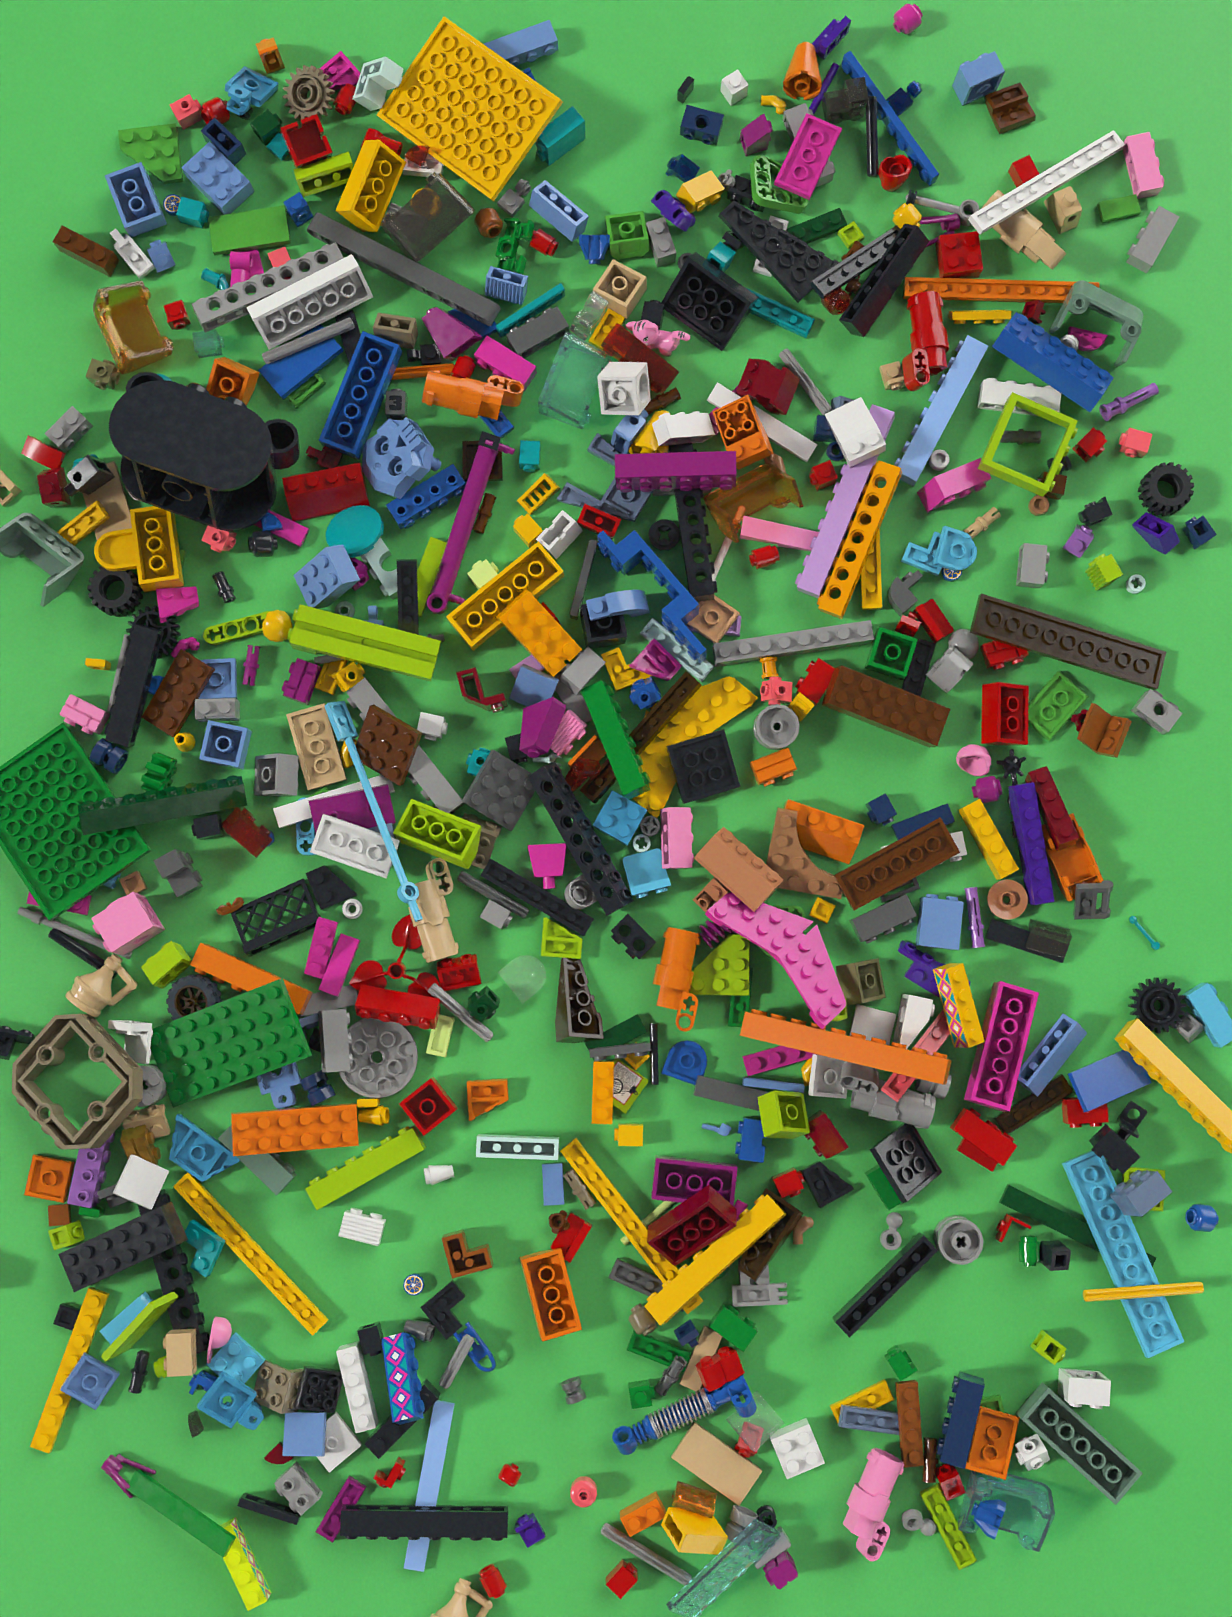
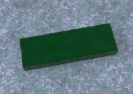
M636 1014L604 1031V1039L584 1043L588 1050L589 1048L624 1045L647 1031L639 1015Z

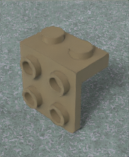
M465 813L462 819L482 827L478 852L471 865L484 869L491 858L502 826L492 821L482 820L473 814Z
M265 1360L259 1368L254 1388L257 1396L253 1400L280 1414L298 1412V1409L294 1408L303 1369L288 1370Z

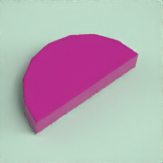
M1072 326L1068 328V335H1074L1079 343L1078 349L1081 351L1091 352L1098 349L1108 336Z

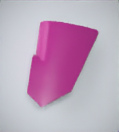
M258 250L230 252V287L235 283L249 280L254 275L264 273Z

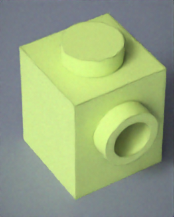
M485 559L483 562L481 560L476 562L472 566L473 569L467 574L479 590L498 575L499 569L493 562L489 563Z

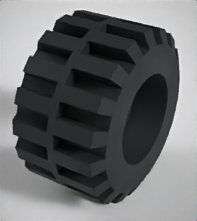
M1164 462L1159 466L1153 467L1139 483L1141 486L1138 488V492H1141L1138 497L1139 500H1143L1142 506L1148 507L1147 511L1149 513L1154 511L1156 516L1162 513V517L1169 514L1172 515L1191 500L1190 497L1194 493L1191 489L1194 487V483L1190 482L1193 478L1191 475L1188 476L1186 474L1188 472L1186 468L1182 470V465L1180 464L1174 466V462H1169L1167 465ZM1158 481H1166L1172 485L1174 498H1166L1160 494L1157 488Z
M102 566L99 567V572L95 570L93 572L95 576L94 578L90 577L89 582L91 585H88L87 590L91 592L88 594L89 598L92 599L91 602L107 615L120 617V614L127 616L128 611L133 613L135 605L139 607L141 603L138 600L143 599V595L140 593L143 589L139 585L137 576L131 570L114 572L106 570ZM115 581H123L125 589L122 596L115 600H108L107 589L109 585Z

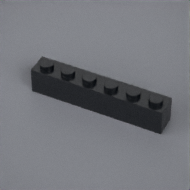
M903 225L840 317L839 321L851 334L864 337L868 333L877 317L881 314L892 295L929 243L928 238L918 226Z
M135 624V627L131 629L130 646L125 651V665L120 670V684L115 689L116 700L110 708V723L105 728L106 741L126 747L135 745L164 634L163 630L143 624Z
M919 1232L832 1317L835 1323L850 1338L938 1250Z

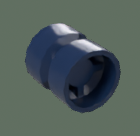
M102 738L92 749L90 760L99 766L104 765L106 770L117 774L125 765L129 753L119 746L114 748L112 742Z
M322 1070L300 1080L304 1091L309 1092L307 1098L311 1106L336 1095L332 1085L327 1084V1074L322 1072Z

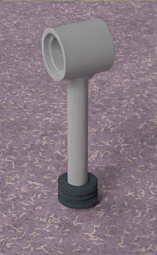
M912 190L909 191L905 198L906 204H918L956 213L962 226L972 225L968 220L971 215L965 214L964 211H970L972 214L979 211L978 203L971 199L963 201L960 206L916 196L917 191L914 193V191L911 192Z

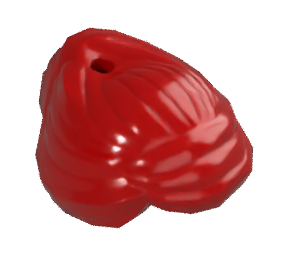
M897 155L895 157H887L881 162L878 174L884 190L893 192L903 185L912 169L911 160L905 155Z

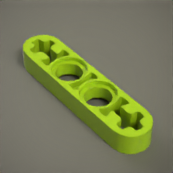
M271 611L210 626L204 630L203 638L210 645H219L263 633L258 619L261 618L263 622L267 613ZM253 620L257 626L253 631H249L246 628V624ZM230 626L237 627V633L234 636L227 634V629ZM212 631L216 634L223 632L225 638H223L222 635L215 636V640L213 641L211 638H208V636L211 635Z

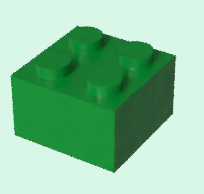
M879 627L876 631L865 669L903 680L907 676L918 639Z

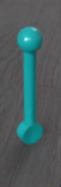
M1131 916L1129 918L1130 923L1135 924L1148 939L1152 949H1159L1160 944L1149 936L1137 922L1135 916Z

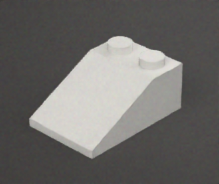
M861 397L825 414L849 468L886 451V443Z
M902 994L893 1042L907 1045L906 1049L910 1046L927 1024L930 1016L934 1014L935 1004H932V999Z

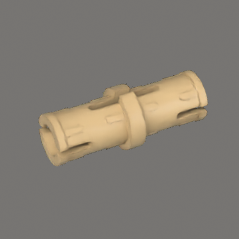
M992 507L982 517H977L975 522L963 530V532H972L970 536L973 539L981 531H986L991 523L1000 518V512L992 516L997 511L995 507Z

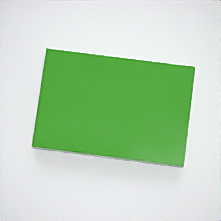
M1057 671L1028 704V724L1047 741H1050L1089 696L1064 674Z

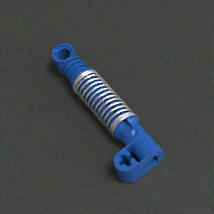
M741 1375L714 1391L709 1392L705 1388H700L699 1393L695 1391V1395L691 1393V1397L687 1395V1399L683 1397V1401L679 1399V1403L677 1401L674 1402L675 1405L670 1403V1407L666 1405V1409L662 1407V1411L658 1409V1414L654 1411V1416L652 1413L646 1415L642 1423L637 1422V1426L633 1424V1428L630 1426L616 1428L612 1435L615 1445L623 1455L632 1454L637 1446H639V1442L643 1444V1440L645 1442L648 1441L647 1438L650 1440L660 1439L663 1437V1430L668 1435V1431L672 1433V1429L676 1431V1427L680 1429V1425L685 1426L684 1423L689 1425L688 1421L693 1423L692 1419L697 1421V1417L701 1419V1415L706 1416L705 1413L708 1415L712 1414V1412L717 1411L719 1406L730 1401L733 1402L739 1416L744 1418L751 1417L756 1412L757 1406L744 1376ZM742 1395L744 1396V1399L746 1401L743 1404L739 1398Z

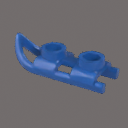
M469 1322L466 1323L467 1328L459 1335L455 1332L453 1335L459 1343L466 1334L475 1338L480 1345L474 1340L472 1344L473 1350L471 1352L469 1350L468 1356L480 1370L485 1372L493 1371L496 1363L491 1351ZM488 1355L492 1367H483L478 1361Z

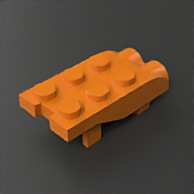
M1073 813L1069 814L1079 836L1074 846L1056 851L1045 824L1042 825L1047 860L1057 884L1068 902L1075 899L1076 884L1101 883L1104 881L1092 851L1084 838V832L1078 826Z

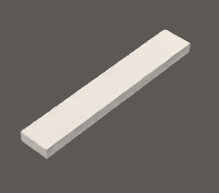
M717 382L706 401L721 408L742 397ZM753 405L769 440L807 462L817 444Z
M382 775L368 779L371 787L388 784L390 794L395 792L392 781ZM361 781L273 808L279 828L311 819L312 815L308 800L363 789Z

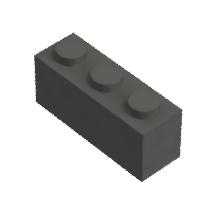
M558 307L548 308L541 316L537 318L532 317L526 321L525 325L511 329L508 332L509 334L506 335L507 342L514 353L522 358H526L568 334L569 325Z
M904 894L849 921L859 941H865L868 944L876 940V935L882 932L884 935L895 931L894 927L899 924L906 926L914 922L912 918L917 915L907 894Z

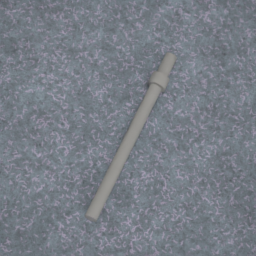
M20 907L17 914L31 919L33 923L38 925L44 924L105 949L102 943L104 940L58 921H49L45 914L39 911L33 912ZM132 952L119 956L130 959Z

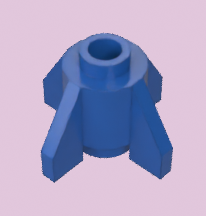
M579 235V245L585 260H589V264H600V260H604L609 247L610 235Z
M999 1499L980 1500L979 1504H974L971 1515L975 1516L973 1521L976 1522L986 1536L995 1540L1007 1503Z

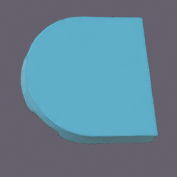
M944 526L933 565L952 571H961L968 568L974 563L977 556V547L968 533Z

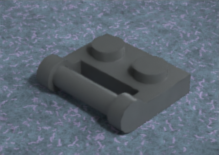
M1104 880L1101 883L1076 884L1074 920L1109 918L1111 912L1109 902L1110 893L1113 891V882ZM1097 893H1102L1101 907L1096 909Z

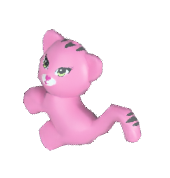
M648 320L632 321L626 324V328L633 331L634 337L642 344L645 350L659 348L660 353L664 356L671 355L672 351L680 344V339L684 341L690 340V335L685 332L658 330V326Z

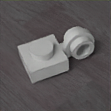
M520 179L515 186L517 192L515 193L509 188L497 202L498 207L511 217H514L525 204V200L520 196H526L531 190L530 183L527 180Z

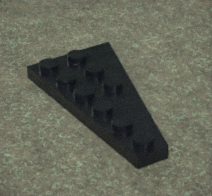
M735 201L730 203L718 216L797 303L813 289L810 286L812 280L840 263L835 259L831 260L824 256L825 254L819 250L817 252L809 247L807 243L785 230L774 227L768 220H762L754 215V212Z

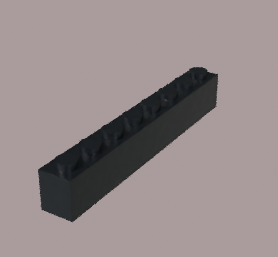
M343 1504L341 1509L340 1536H345L346 1539L366 1537V1539L375 1540L378 1537H387L389 1540H397L399 1537H408L409 1540H418L420 1537H428L430 1540H440L441 1537H449L450 1540L455 1541L462 1538H470L473 1541L491 1538L493 1541H501L503 1538H507L508 1506Z

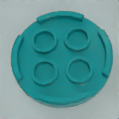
M358 505L346 508L330 521L326 530L327 544L329 547L343 544L350 558L364 555L374 548L373 545L383 535V520L379 513L369 506Z

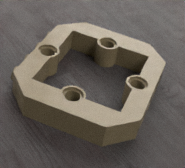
M88 1014L55 1015L13 1063L12 1094L17 1098V1103L29 1111V1116L42 1126V1131L55 1140L54 1144L62 1150L100 1148L142 1101L143 1069L93 1016ZM75 1033L89 1045V1058L93 1062L105 1063L122 1081L106 1101L96 1100L89 1104L87 1114L90 1119L79 1131L65 1117L62 1106L53 1103L34 1082L47 1065L57 1066L64 1061L65 1052L63 1047Z

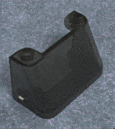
M433 172L426 178L427 184L400 210L395 213L390 211L382 218L384 220L381 224L382 228L403 254L415 262L424 258L475 211L470 203L441 173L436 174Z

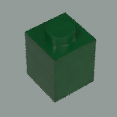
M269 109L250 122L253 132L265 146L270 143L278 132L281 134L282 121L276 113L273 115Z

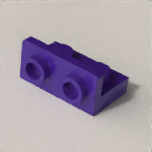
M846 15L841 21L833 19L812 43L816 54L823 60L849 32L851 20Z

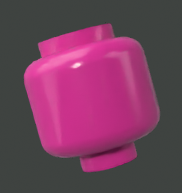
M908 3L901 7L894 14L893 26L898 33L902 32L904 34L913 32L921 25V18L923 16L921 10L916 4L911 5Z

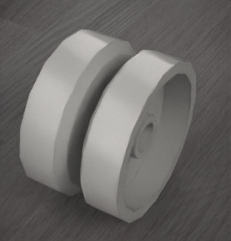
M775 704L766 707L757 715L754 720L753 732L760 745L767 749L778 750L787 747L796 739L800 725L798 717L792 709L785 705ZM774 724H779L780 728L778 731L773 728Z
M952 1215L945 1217L934 1230L933 1240L936 1249L944 1258L954 1264L964 1265L973 1262L979 1257L983 1249L981 1231L974 1223L963 1216ZM957 1237H960L959 1242L956 1241Z

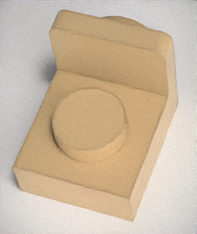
M899 361L880 366L879 369L885 390L892 389V391L903 388L905 385L904 376Z

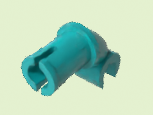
M208 268L203 270L201 274L202 280L216 285V288L220 290L229 288L225 274H218Z

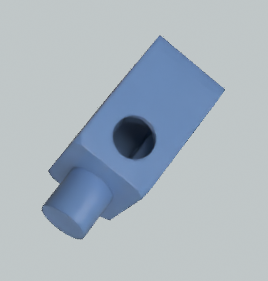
M644 409L640 415H625L614 429L611 446L620 454L630 453L629 448L632 442L646 425L648 412Z

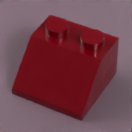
M819 1110L808 1118L810 1133L804 1136L807 1140L812 1139L815 1144L813 1149L819 1157L823 1155L825 1159H828L849 1148L823 1111Z

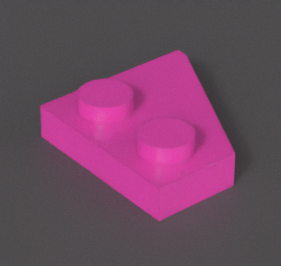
M655 638L647 644L629 665L633 669L669 681L682 667Z

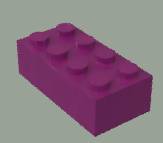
M655 1155L651 1199L682 1203L710 1185L734 1206L738 1167L736 1164Z

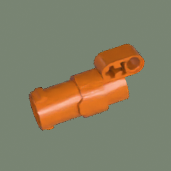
M429 370L424 386L422 403L455 410L460 415L476 419L479 415L498 420L501 404L510 407L520 405L524 386L517 380L496 375L490 376L486 383L468 377L457 378L441 374L440 371Z
M668 927L663 935L665 943L660 964L656 965L652 983L660 985L656 1006L677 1010L675 1019L677 1028L681 1031H689L694 1025L698 1007V999L694 994L690 993L694 976L692 966L697 945H700V935L695 932ZM688 996H691V1000L694 1001V1005L689 1007V1011H693L692 1016L688 1013H680L681 1009L686 1010V1004L683 1003V1000L688 999ZM683 1016L690 1019V1025L686 1028H682L679 1025V1019Z

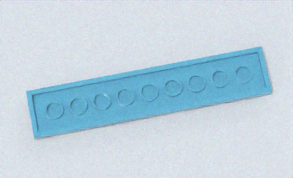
M1091 1150L1063 1162L1064 1170L1115 1288L1159 1285L1131 1217L1124 1215L1110 1196L1115 1191L1114 1188L1117 1185L1109 1166L1106 1164L1105 1157L1102 1156L1100 1158ZM1165 1296L1120 1299L1146 1358L1155 1356L1184 1342Z

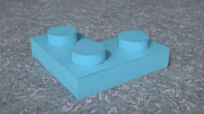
M938 532L933 533L927 549L909 542L901 562L938 576L942 567L933 565L941 534Z

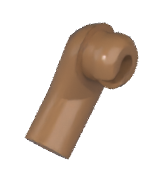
M772 454L764 458L765 463L776 470L778 478L787 476L782 457Z
M804 1216L800 1218L793 1229V1244H803V1233L814 1225L811 1217Z

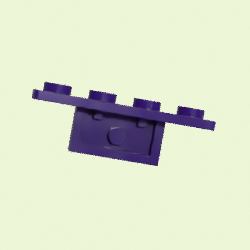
M902 940L899 944L898 952L913 961L904 977L935 996L940 997L933 969L946 964L936 961L930 954L923 953L912 943Z

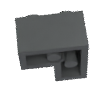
M174 849L153 860L162 879L169 881L176 897L183 898L203 887L201 884L203 879L197 870L194 871L191 865L193 860L189 853Z

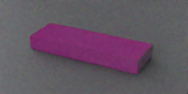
M349 1475L315 1532L333 1543L340 1532L343 1504H357L367 1486Z

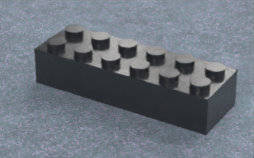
M170 1202L58 1255L72 1289L76 1292L185 1242L188 1238L173 1202Z

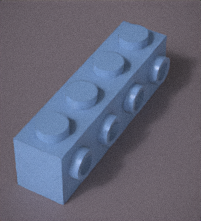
M1062 1014L1021 1066L1017 1081L1038 1097L1087 1035V1032L1078 1022Z

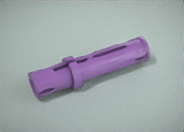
M977 887L964 888L970 925L968 930L971 933L972 948L985 947L982 930L984 925L981 923Z

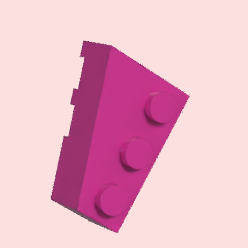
M981 458L935 476L917 492L927 513L947 505L959 497L964 498L973 490L978 492L986 487V483L992 478L989 473L977 469Z

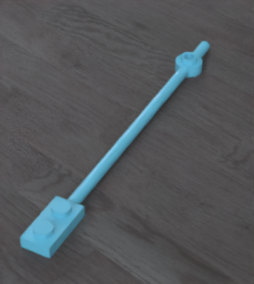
M345 701L329 702L324 707L338 742L345 741L401 884L397 890V895L402 902L409 905L415 922L423 920L416 903L419 890L414 883L407 880L353 739L358 737L346 703Z

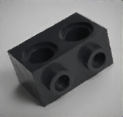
M629 914L611 930L613 933L611 938L618 945L623 943L627 947L625 952L632 959L635 957L640 959L656 943ZM623 925H627L631 929V933L627 937L619 934V928ZM641 939L644 941L645 947L642 951L634 949L633 943L635 940Z

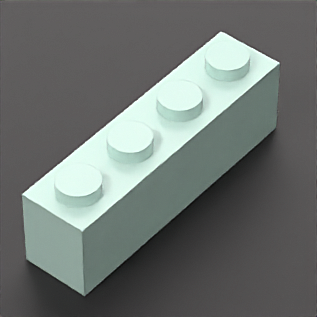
M478 1134L476 1157L558 1160L559 1137Z

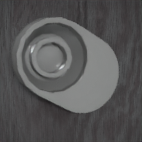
M583 874L566 886L564 892L565 900L574 909H584L598 901Z

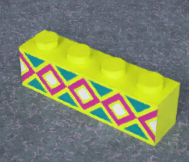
M235 1517L220 1525L236 1536L228 1554L223 1559L249 1611L267 1602L271 1591Z

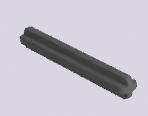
M460 872L457 880L522 918H526L528 915V908L466 872Z

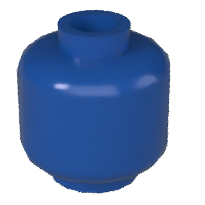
M1193 1204L1185 1215L1187 1224L1194 1231L1211 1232L1219 1220L1215 1209L1210 1205Z

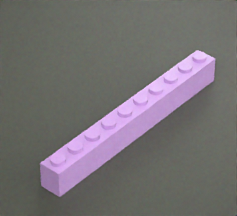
M872 404L869 412L885 441L895 418V412ZM879 454L850 468L848 464L843 465L840 473L842 475L840 483L836 482L833 489L834 498L832 501H828L825 509L827 515L825 519L822 518L818 525L820 532L817 537L814 536L810 548L813 549L810 555H806L803 566L805 568L803 573H799L796 578L795 584H797L798 591L819 598L823 592L825 581L832 571L834 559L839 554L841 542L846 537L848 525L853 520L855 508L862 498L864 486L870 479L871 469L876 464Z

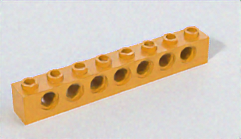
M878 460L877 465H873L870 472V477L872 478L869 484H865L862 495H864L862 502H858L855 508L856 517L848 525L847 531L849 534L841 542L840 550L842 551L839 557L834 559L832 568H834L831 576L828 575L825 581L826 590L818 598L817 605H819L818 608L821 612L843 619L901 478L902 470L900 467ZM879 481L886 482L883 488H877L876 484ZM872 499L879 500V503L874 507L868 505ZM869 517L871 522L868 525L861 524L863 518ZM856 536L864 537L861 543L853 542ZM849 554L856 555V559L854 561H846V557ZM847 572L849 576L846 580H839L840 573ZM835 590L841 591V595L837 599L831 598V594Z

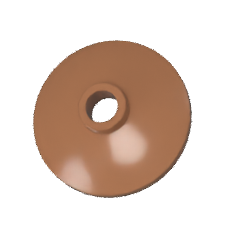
M1006 879L996 882L990 888L987 902L995 916L1009 920L1019 917L1025 911L1028 896L1020 883ZM1004 896H1007L1009 898V902L1007 904L1003 902Z

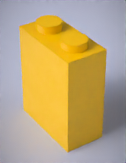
M668 1507L661 1523L675 1548L681 1553L721 1555L728 1538L710 1510Z

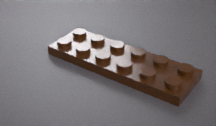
M939 817L835 874L834 877L852 910L855 911L959 854L960 851L943 820Z

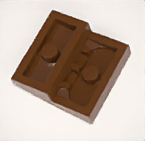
M1020 82L987 94L984 97L990 116L999 134L1035 121L1036 115L1028 103V94Z

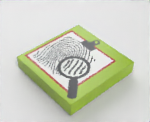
M614 1059L613 1105L626 1114L649 1080L620 1059Z

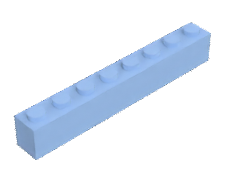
M967 335L965 341L960 340L955 349L958 352L956 358L951 357L947 364V368H949L946 375L943 373L937 383L940 385L938 391L934 390L928 400L932 402L929 408L925 407L919 417L923 420L920 425L916 424L910 434L913 436L911 442L906 441L902 452H904L902 459L897 458L894 466L901 468L902 475L900 480L911 486H914L988 345Z

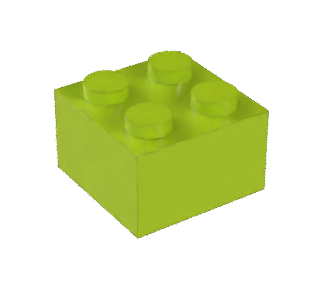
M772 1091L757 1097L764 1137L794 1139L810 1133L803 1093Z

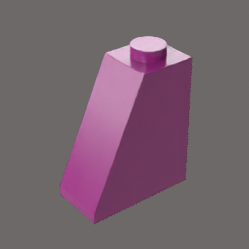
M433 307L421 318L445 359L453 361L482 339L479 333L441 308Z
M551 697L523 708L520 751L531 758H537L548 753L566 710L565 704Z

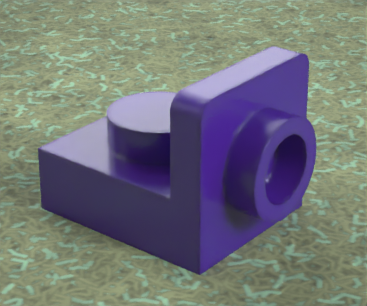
M534 1513L530 1515L524 1514L516 1520L515 1531L516 1533L519 1532L527 1548L545 1538L546 1534Z

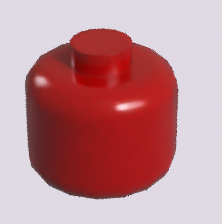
M513 1463L511 1466L504 1464L498 1474V1478L509 1486L515 1487L521 1477V1472L518 1471L519 1467Z

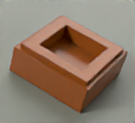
M70 1204L48 1206L49 1226H61L71 1223Z

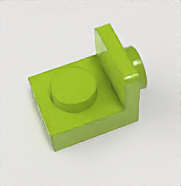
M80 1220L48 1230L54 1250L85 1240Z

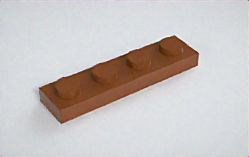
M916 1380L895 1382L901 1460L904 1462V1468L923 1466L918 1382Z

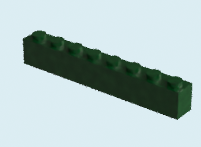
M229 776L221 780L210 779L204 783H188L181 787L170 786L164 790H148L145 793L136 795L131 793L119 798L108 797L102 801H86L78 805V814L83 835L243 807L247 806L242 776Z

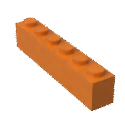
M206 943L199 944L190 963L191 966L195 967V972L202 975L209 973L213 975V980L223 984L225 981L231 983V988L240 992L243 989L250 991L281 979L277 975ZM283 979L296 1014H303L313 992Z

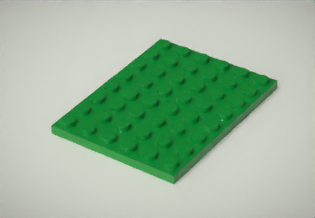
M64 722L0 766V847L49 921H53L151 851L135 826L83 835L78 805L86 801L96 802L108 797H116Z

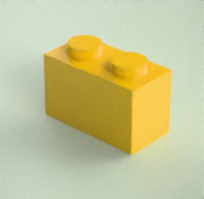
M711 170L683 183L676 196L685 205V209L689 213L694 211L700 212L707 205H714L719 202L725 188Z

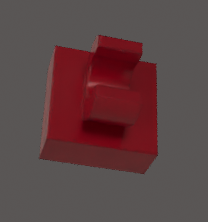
M1040 300L1026 302L1021 315L1026 316L1033 324H1041L1042 320L1039 317L1046 313L1043 309L1044 303Z

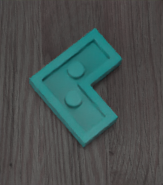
M191 1220L185 1230L188 1238L186 1242L198 1250L190 1267L204 1277H208L226 1240L196 1220Z

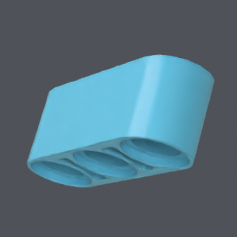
M145 1291L99 1332L111 1345L149 1302L154 1300Z

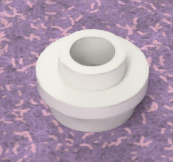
M349 899L343 904L342 911L347 918L356 919L362 914L363 907L358 900ZM352 905L356 906L354 913H351L349 910Z

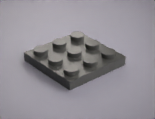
M491 750L462 802L512 831L536 791L528 778L532 773L497 751Z

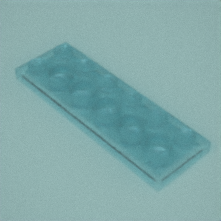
M754 1519L666 1604L669 1611L683 1617H700L702 1612L709 1605L713 1604L720 1594L729 1589L738 1577L745 1574L746 1570L754 1562H757L767 1549L775 1545L776 1541L781 1537L778 1530Z

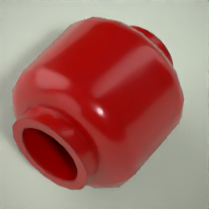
M214 97L203 103L201 116L204 122L208 124L213 118H216L221 124L229 121L230 111L226 108L227 101Z

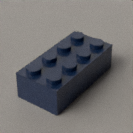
M960 1371L958 1377L954 1376L952 1383L954 1396H949L947 1404L949 1417H944L942 1424L944 1437H939L937 1454L940 1455V1462L965 1469L985 1387L983 1378Z

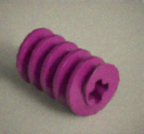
M706 920L707 927L700 925V932H698L706 944L713 948L712 940L719 943L718 936L725 938L724 931L732 933V930L724 925L719 926L714 922Z

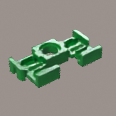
M505 218L504 222L507 224L505 235L499 238L495 255L499 259L497 268L523 275L527 259L523 255H520L517 260L515 258L519 245L518 240L525 238L526 241H531L535 224L532 220H528V223H522L518 218ZM511 245L509 252L504 253V247Z

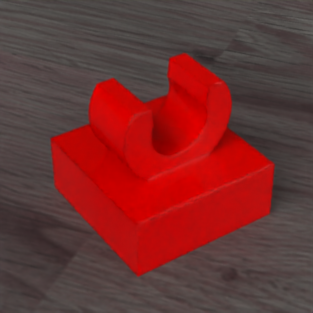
M910 611L908 616L902 615L895 631L914 637L921 623L915 620L917 614Z

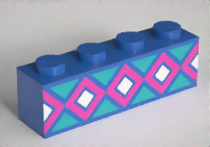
M405 1332L381 1338L392 1422L401 1425L424 1419L423 1412L425 1407L420 1398L422 1387L417 1376L419 1366L414 1355L416 1347L414 1338Z

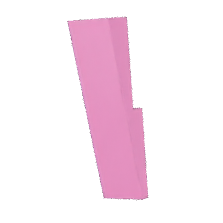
M743 516L739 539L777 544L778 547L811 552L813 549L810 548L814 536H818L819 532Z

